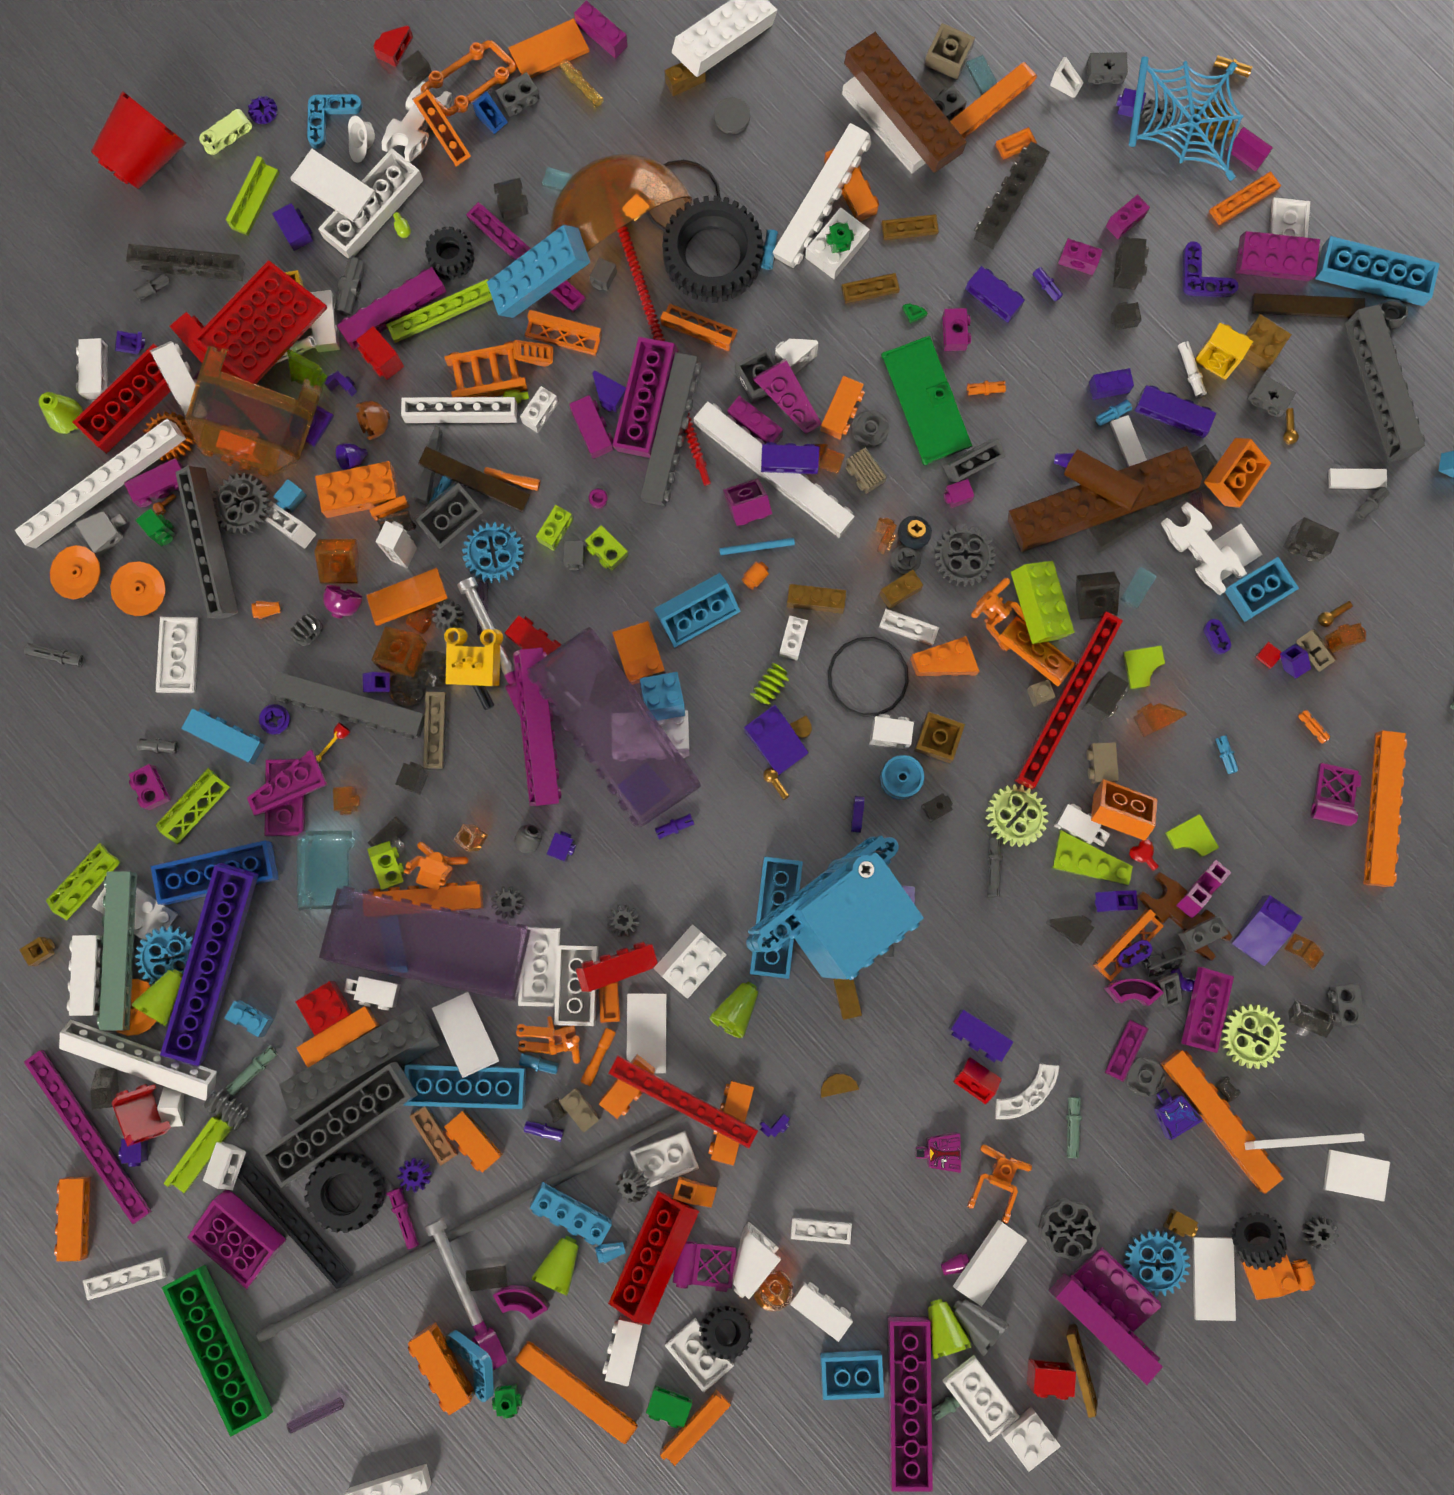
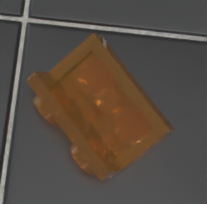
M886 517L884 519L879 518L875 528L877 532L884 534L877 552L883 555L886 549L890 551L896 538L894 532L897 527L893 520Z

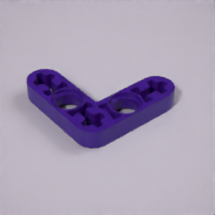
M1189 242L1183 250L1184 293L1189 296L1231 297L1236 293L1239 285L1233 278L1202 277V247L1198 242ZM1190 248H1193V251H1196L1193 255V259H1190L1192 257V252L1189 251ZM1188 265H1195L1197 271L1194 273L1190 272ZM1193 283V286L1196 287L1194 289H1191V286H1189V284ZM1206 284H1214L1215 290L1209 291L1206 288ZM1227 284H1229L1230 288H1232L1231 291H1228V288L1226 287Z

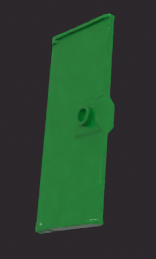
M926 336L883 352L881 356L887 367L923 465H928L939 459L971 448L972 443L931 337Z

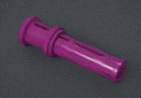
M401 1186L386 1192V1196L390 1198L393 1207L391 1211L394 1214L396 1213L408 1250L418 1246L419 1242L407 1210L409 1204L405 1201L402 1192L404 1189Z

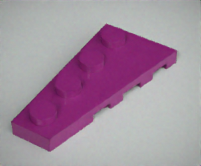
M786 359L753 378L805 434L821 426L822 423Z
M310 749L303 757L293 762L290 767L281 771L274 779L247 797L254 816H258L327 785L314 751Z

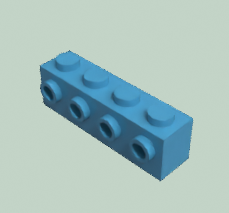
M544 1182L541 1183L530 1203V1209H532L535 1215L539 1217L545 1216L550 1219L549 1221L552 1224L566 1227L567 1231L572 1235H581L591 1245L597 1244L600 1246L612 1226L611 1218Z

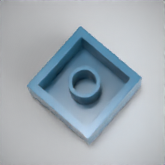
M677 672L639 678L647 723L685 716L684 700Z

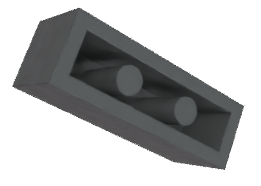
M990 439L944 463L942 466L949 481L958 482L1006 457L999 439Z

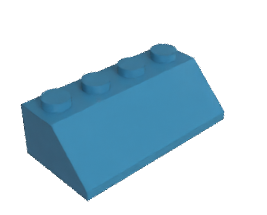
M721 573L654 608L674 648L741 612L727 581Z

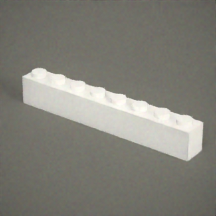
M851 123L848 125L772 253L777 260L793 269L796 264H800L803 259V252L813 241L814 234L820 231L823 219L830 214L832 204L841 196V189L844 184L850 181L851 173L854 168L859 166L862 154L869 149L871 139L868 132Z
M71 1019L60 1032L59 1049L205 1101L215 1088L217 1071L206 1067L160 1056L161 1051Z

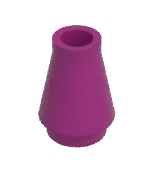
M960 1253L945 1263H941L944 1275L962 1273L970 1260L967 1253Z

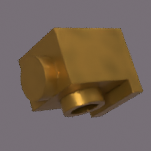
M38 937L19 949L28 966H38L39 963L55 954L53 951L55 945L49 938Z
M1171 1209L1163 1225L1171 1231L1173 1229V1232L1182 1237L1185 1234L1194 1237L1198 1231L1197 1221L1174 1209Z

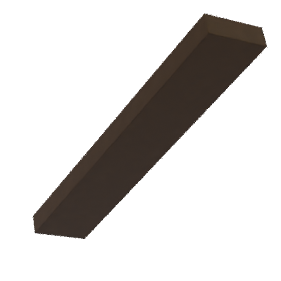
M1254 293L1252 296V313L1351 318L1357 310L1365 308V298Z
M427 446L418 462V465L456 481L520 512H523L530 497V494Z

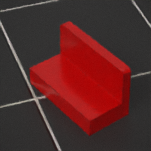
M969 1057L953 1082L986 1105L996 1094L1002 1079Z

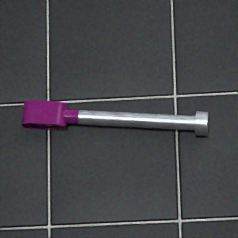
M470 577L459 582L457 586L460 593L466 594L482 630L495 629L476 591L478 584L475 578ZM493 633L489 636L491 642L494 640ZM501 643L500 668L508 682L505 688L520 717L515 670Z
M440 1218L426 1225L425 1229L428 1236L433 1235L476 1333L472 1341L489 1354L492 1359L493 1370L507 1363L506 1355L493 1328L487 1329L444 1231L447 1225L444 1218Z

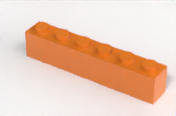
M477 881L465 882L463 886H458V883H446V887H440L439 890L429 887L419 889V885L407 886V890H400V887H389L388 891L380 892V888L368 889L369 893H363L365 917L484 908L482 885L477 884Z

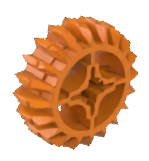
M164 411L162 416L160 413H157L156 419L151 417V424L146 423L148 429H143V433H148L166 419L176 423L186 439L163 455L160 460L165 462L166 460H173L175 457L180 461V455L186 456L185 451H191L189 445L194 444V441L191 439L195 437V434L191 432L193 427L189 425L188 420L184 419L181 414L177 415L175 412L169 414Z

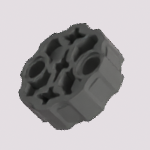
M1068 1198L1058 1199L1052 1205L1045 1207L1041 1213L1042 1218L1038 1226V1232L1046 1248L1053 1255L1069 1259L1070 1261L1080 1260L1087 1253L1093 1252L1097 1246L1096 1241L1100 1233V1226L1089 1207ZM1065 1204L1070 1205V1211L1067 1214H1063L1061 1211L1062 1206ZM1050 1220H1054L1055 1223L1062 1222V1224L1054 1225L1052 1222H1050ZM1088 1223L1092 1224V1227H1089V1231L1085 1229ZM1068 1225H1070L1073 1228L1070 1230V1233L1064 1231L1065 1229H1068ZM1048 1228L1053 1230V1232H1050V1237L1045 1233L1048 1231ZM1078 1234H1084L1085 1236H1087V1238L1085 1239L1082 1237V1235ZM1070 1245H1076L1074 1254H1068Z

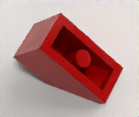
M406 25L382 33L374 43V51L377 58L396 67L413 38L410 27Z

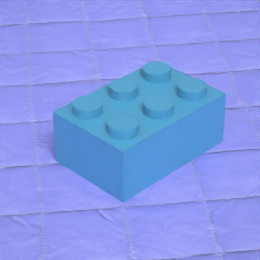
M1279 557L1230 585L1226 588L1225 593L1243 621L1246 622L1298 590L1299 587Z
M880 1350L820 1353L823 1400L884 1398L883 1365Z

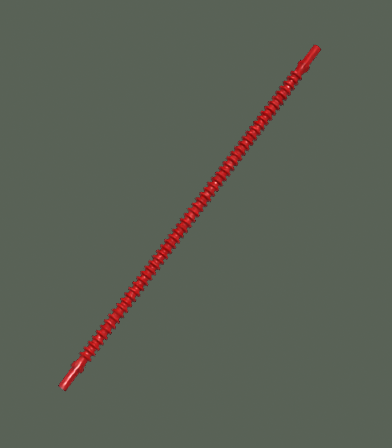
M600 162L597 166L602 178L601 184L605 189L604 193L607 195L606 199L610 205L609 208L612 209V218L615 219L614 223L618 229L617 232L620 233L619 238H622L620 241L623 243L622 247L626 253L625 256L628 257L627 262H630L628 265L631 267L630 271L633 272V281L636 282L635 286H637V291H639L638 295L641 296L640 300L643 301L641 305L644 306L643 310L646 311L645 315L649 321L648 325H651L650 330H653L651 334L654 335V340L665 341L663 338L664 334L661 333L662 329H659V320L656 319L657 314H654L656 310L653 309L654 305L651 304V295L648 294L649 290H647V285H645L646 281L643 280L644 276L641 275L643 272L640 270L641 266L638 265L639 261L637 260L636 251H633L635 248L632 246L633 242L630 241V233L627 231L628 227H626V222H624L625 218L622 217L623 213L619 207L618 198H616L617 194L614 193L615 189L612 188V179L608 176L604 162ZM688 413L689 423L684 433L687 434L686 438L689 439L687 443L691 444L689 448L692 449L691 453L694 454L692 458L696 460V469H699L703 484L707 486L711 484L706 470L707 463L702 458L703 453L700 452L702 448L699 447L700 443L697 442L698 438L695 437L697 433L694 432L695 428L692 427L693 423L690 422L692 418L689 417L690 413Z

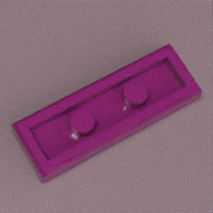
M1129 1020L1105 1071L1106 1074L1122 1082L1125 1081L1149 1030L1147 1027Z

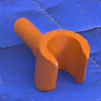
M172 494L166 500L155 503L153 510L158 515H164L166 513L164 507L175 499L176 496Z

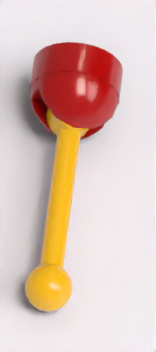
M339 722L335 726L333 739L319 755H316L318 763L321 762V757L337 739H344L350 734L351 731Z

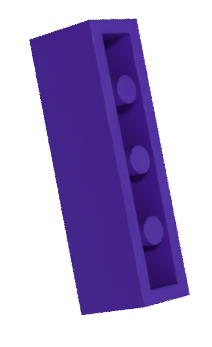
M1146 385L1142 390L1134 410L1203 439L1209 433L1216 416V412H1213L1209 407L1198 406L1191 400H1183L1174 393H1165L1152 385Z

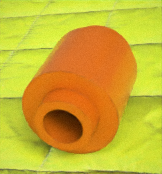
M755 561L743 574L744 577L741 580L753 590L769 575V568L760 561L758 563Z
M1307 1259L1292 1261V1269L1300 1290L1308 1291L1313 1289L1312 1286L1316 1282L1311 1264L1308 1263Z

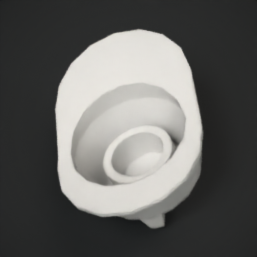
M353 116L348 123L349 154L354 162L359 163L365 158L367 149L374 143L375 133L370 122H365L360 117Z

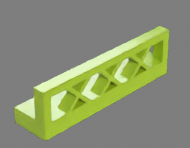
M260 156L256 157L226 218L232 230L249 236L280 173L278 169L266 165Z
M207 768L157 822V829L168 839L178 844L224 795L230 786L217 777L210 768ZM215 782L223 786L218 792L211 793V786ZM208 797V803L205 806L197 807V802L200 798ZM189 812H194V818L191 821L184 822V816ZM181 826V832L176 838L169 833L174 827Z
M99 843L46 899L51 911L68 920L104 881L107 872H112L121 863L120 860L110 854L105 846Z
M212 1117L163 1184L167 1187L173 1185L183 1193H186L210 1161L216 1142L223 1143L234 1126L229 1127L228 1121L222 1122V1117Z

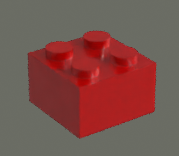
M374 326L356 339L359 345L357 349L368 364H371L379 377L384 376L388 380L404 367L396 351Z
M328 981L295 1001L314 1036L353 1013L335 981Z
M1028 1359L1027 1385L1037 1397L1048 1398V1395H1055L1056 1398L1062 1400L1075 1397L1076 1371L1069 1363Z

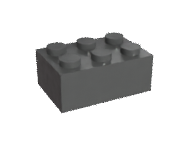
M455 481L415 515L413 519L433 543L441 549L481 515L483 511L463 487Z

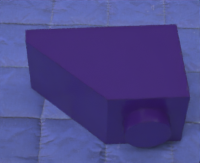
M594 370L592 374L601 407L609 412L612 410L617 413L623 403L626 387Z
M1136 890L1095 893L1097 912L1138 910Z

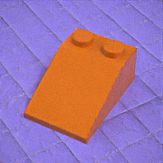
M649 621L612 632L629 686L640 683L639 678L665 674Z

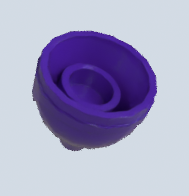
M342 443L336 447V459L342 470L359 467L363 459L368 455L365 448H360L355 444Z

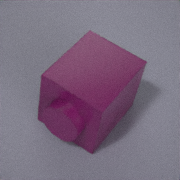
M968 479L948 485L945 493H943L945 502L949 503L951 508L971 502L975 496Z

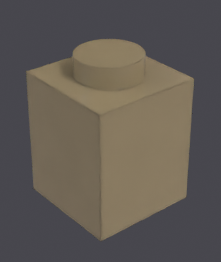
M1049 679L1031 685L1027 689L1033 707L1052 701L1055 698Z

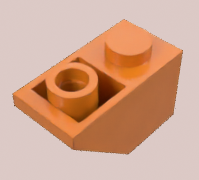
M679 1176L673 1199L692 1205L712 1207L717 1187Z

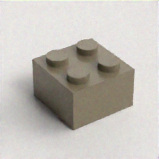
M942 23L927 52L924 66L958 80L973 48L975 37Z

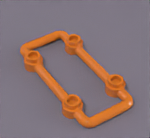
M487 40L482 44L478 42L473 43L469 48V53L441 72L432 71L429 74V80L421 86V92L425 89L441 88L446 77L472 59L481 60L484 56V51L488 48H491L508 65L507 68L498 67L494 72L493 78L466 97L463 95L457 96L454 99V105L449 109L431 93L445 116H452L457 112L465 113L468 110L469 103L496 84H506L509 80V75L516 70L515 61L494 41Z

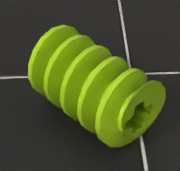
M775 663L771 664L773 669H767L769 675L764 674L762 676L764 681L758 682L760 687H754L755 693H750L756 700L769 706L772 705L769 698L776 699L773 693L780 694L778 686L785 687L782 681H789L787 672Z

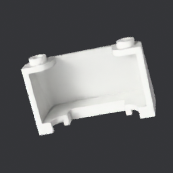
M749 1222L743 1228L733 1270L734 1291L740 1297L744 1298L746 1296L748 1299L751 1298L781 1260L778 1255H775L779 1247Z

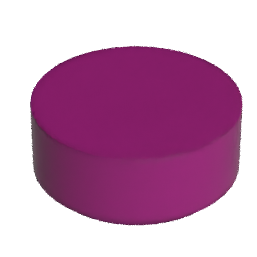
M594 489L590 492L589 502L591 506L600 509L607 504L608 497L604 490Z

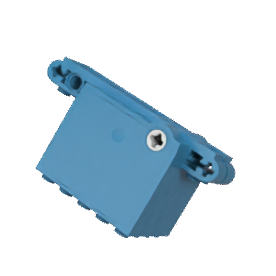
M882 835L869 837L844 857L832 861L826 871L748 930L750 934L746 941L748 949L753 952H770L773 950L776 952L785 945L784 942L788 938H794L821 977L852 980L858 976V971L861 968H866L873 964L876 956L888 952L891 944L905 938L904 934L909 930L913 931L920 926L919 922L924 919L887 866L891 863V858L898 852V842L891 837L883 838Z

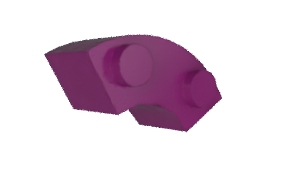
M1120 979L1104 987L1105 991L1116 1003H1123L1126 1000L1134 999L1143 1005L1150 1006L1164 993L1156 985L1141 979Z
M510 1285L496 1290L493 1294L502 1313L510 1310L519 1311L525 1314L529 1320L547 1311L550 1307L549 1302L542 1294L527 1286Z

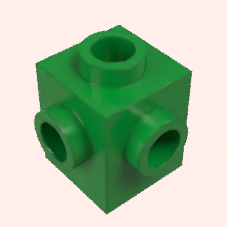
M835 223L829 226L826 241L827 245H830L832 253L850 250L851 241H854V234L852 229L849 230L848 223Z
M517 1384L496 1387L494 1391L495 1397L492 1398L493 1411L496 1410L497 1417L502 1416L504 1419L514 1417L518 1413L519 1407H522V1396L518 1394Z

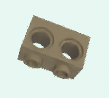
M1312 629L1296 640L1297 644L1308 652L1309 660L1318 672L1337 660L1315 629Z

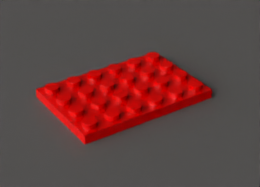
M268 260L192 341L250 388H253L326 311L327 305Z

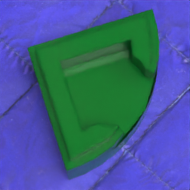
M909 303L902 306L910 323L928 314L923 307Z

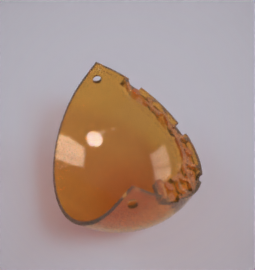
M636 154L605 156L582 167L564 185L553 207L550 233L552 234L562 225L579 228L588 253L610 234L642 214L680 198H683L685 203L689 201L691 205L692 197L681 180L670 169L651 158Z

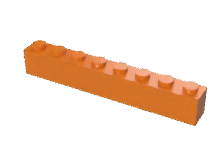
M1385 730L1375 733L1364 885L1392 887L1397 880L1395 864L1398 862L1396 850L1400 841L1398 826L1401 823L1399 812L1403 803L1401 788L1404 785L1402 773L1406 764V759L1404 758V750L1407 747L1406 733Z
M1177 1049L1160 1063L1162 1068L1258 1191L1266 1194L1283 1180V1177L1280 1175V1168L1268 1160L1267 1157L1269 1155L1264 1149L1245 1150L1244 1143L1255 1141L1254 1135L1249 1130L1246 1131L1243 1128V1121L1236 1114H1232L1229 1110L1231 1108L1229 1103L1217 1095L1218 1090L1211 1082L1208 1083L1204 1078L1206 1075L1200 1067H1195L1192 1063V1056L1187 1051Z

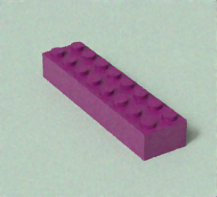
M543 648L522 649L514 652L513 657L529 806L558 804L559 799H561V789L557 787L559 770L555 768L557 751L553 749L555 732L554 729L551 730V722H553V712L549 710L551 693L547 691L546 684L549 683V674L547 671L545 672L544 665L547 664L546 652H543Z
M888 1317L890 1488L892 1492H933L930 1320L928 1317Z

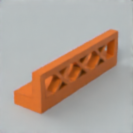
M670 303L666 312H663L660 318L662 326L730 351L738 332L737 329ZM671 310L678 312L681 318L671 315ZM687 319H696L698 325L687 321ZM709 324L713 326L715 331L707 329L703 326ZM727 331L732 333V335L728 337L720 333Z
M529 310L527 316L529 322L525 337L597 355L602 338L601 328ZM533 325L541 326L543 330L537 335L531 333ZM556 330L561 336L552 339L547 333ZM575 335L579 341L571 344L565 338ZM589 339L596 341L594 349L586 348L583 342Z
M1151 909L1145 910L1093 964L1110 982L1124 969L1120 966L1118 967L1116 958L1124 948L1131 945V940L1137 934H1141L1142 940L1149 942L1164 927L1154 917L1156 914ZM1151 920L1157 927L1152 932H1145V926ZM1140 944V949L1136 951V954H1138L1146 945L1142 946ZM1129 955L1125 960H1122V962L1129 963V959L1132 958L1133 955ZM1110 962H1115V971L1109 975L1104 968Z
M716 1389L686 1421L684 1428L681 1427L661 1448L660 1457L663 1460L667 1458L675 1466L731 1406V1403Z

